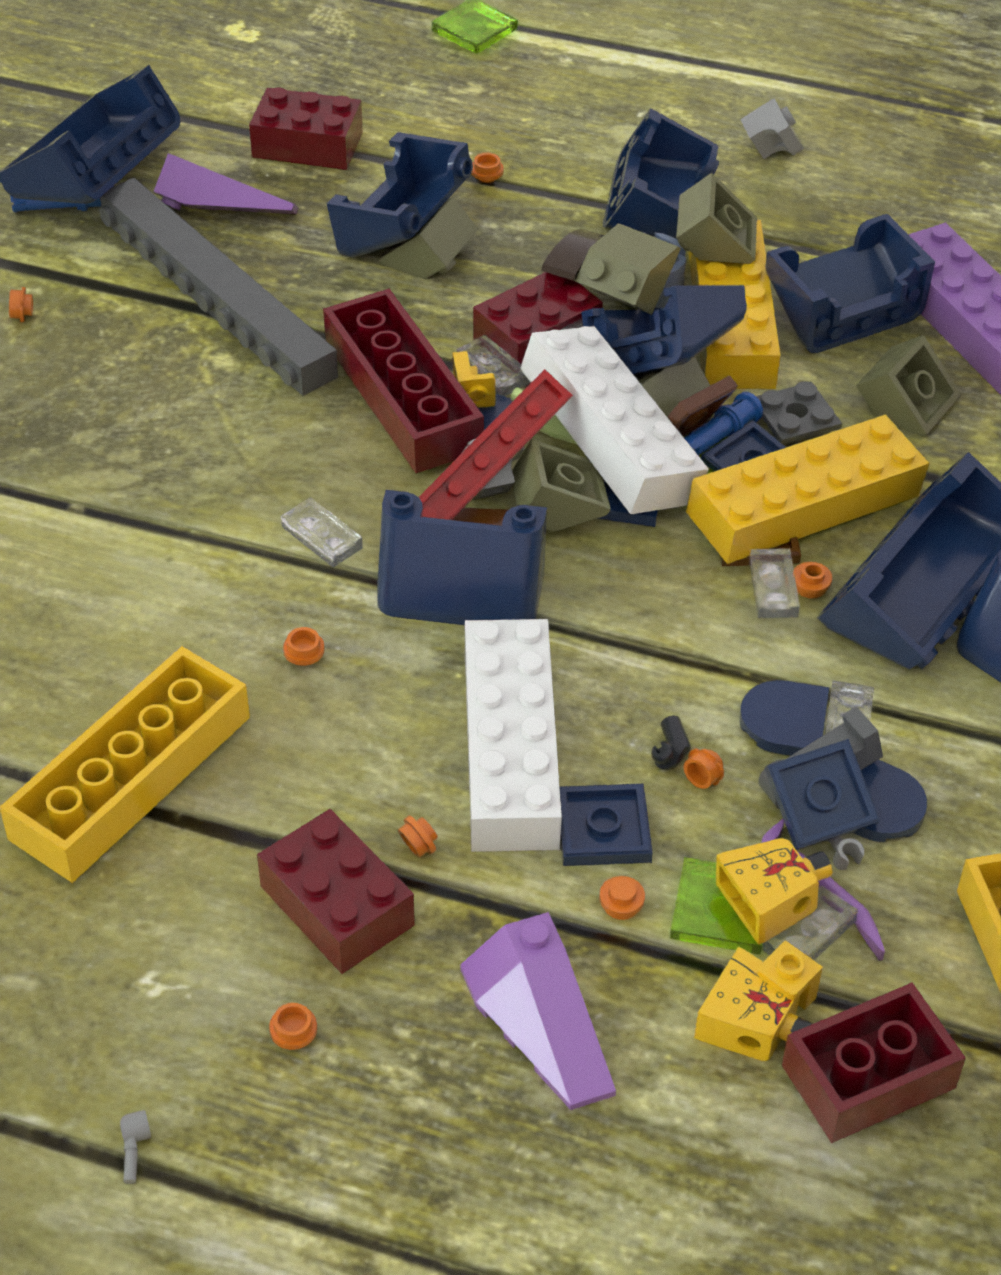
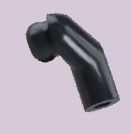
M675 715L668 716L662 720L661 728L666 741H661L662 746L659 749L654 745L651 752L656 766L663 770L676 768L691 750V744L680 717Z

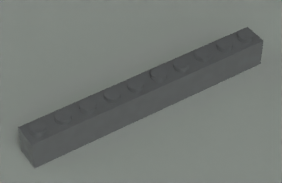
M132 178L111 187L100 197L101 208L99 213L103 223L107 227L113 228L125 243H130L138 250L143 259L149 260L155 265L164 277L172 280L183 294H188L198 303L202 311L208 312L213 316L224 330L230 331L238 338L244 348H249L255 353L266 367L272 368L280 375L286 385H291L304 396L338 378L337 350L138 180Z

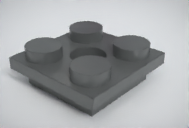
M802 381L793 387L778 391L768 390L762 395L756 396L763 407L762 419L776 439L784 446L807 441L842 428V422L812 382Z

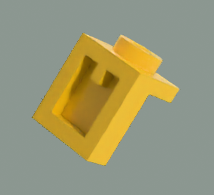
M467 351L452 352L453 375L477 408L494 406L496 404L494 374H478L477 366H470Z
M785 940L759 965L757 975L790 1000H795L800 995L798 1005L805 1010L817 997L823 967Z

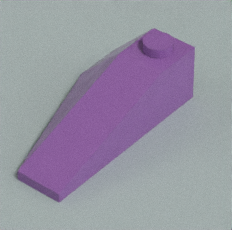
M169 153L153 191L162 196L161 201L177 210H180L181 205L192 209L297 214L299 209L291 202Z
M549 912L504 925L460 964V970L476 1008L485 1017L489 1016L504 1032V1038L513 1048L517 1046L534 1064V1071L570 1110L616 1096L614 1083L566 949Z

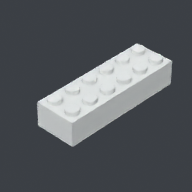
M595 326L532 333L520 369L530 382L546 369L573 395L555 415L628 512L636 514L686 506L693 479L706 475L708 467Z
M548 619L465 620L471 852L560 850L562 817Z

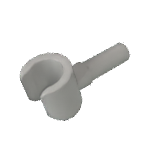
M840 837L828 840L836 851L833 863L837 869H847L849 859L845 854L852 856L855 862L860 864L864 856V848L859 841L851 838L843 840Z
M145 1110L126 1114L120 1120L125 1151L123 1182L126 1184L136 1183L138 1155L136 1142L151 1138Z

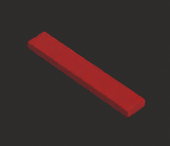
M544 369L419 496L422 501V517L453 520L573 395Z

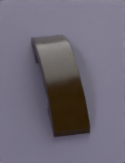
M578 229L569 233L547 256L541 271L575 281L589 248L604 235L586 229Z

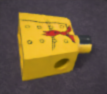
M784 838L716 855V885L758 945L768 941L812 914L818 904V881L832 876V866L824 852L819 851L802 858L790 841Z
M738 947L698 1011L694 1038L754 1059L767 1061L773 1055L781 1039L787 1041L788 1034L814 1023L795 1015L800 995L795 1000H790L758 977V967L763 961L745 949Z

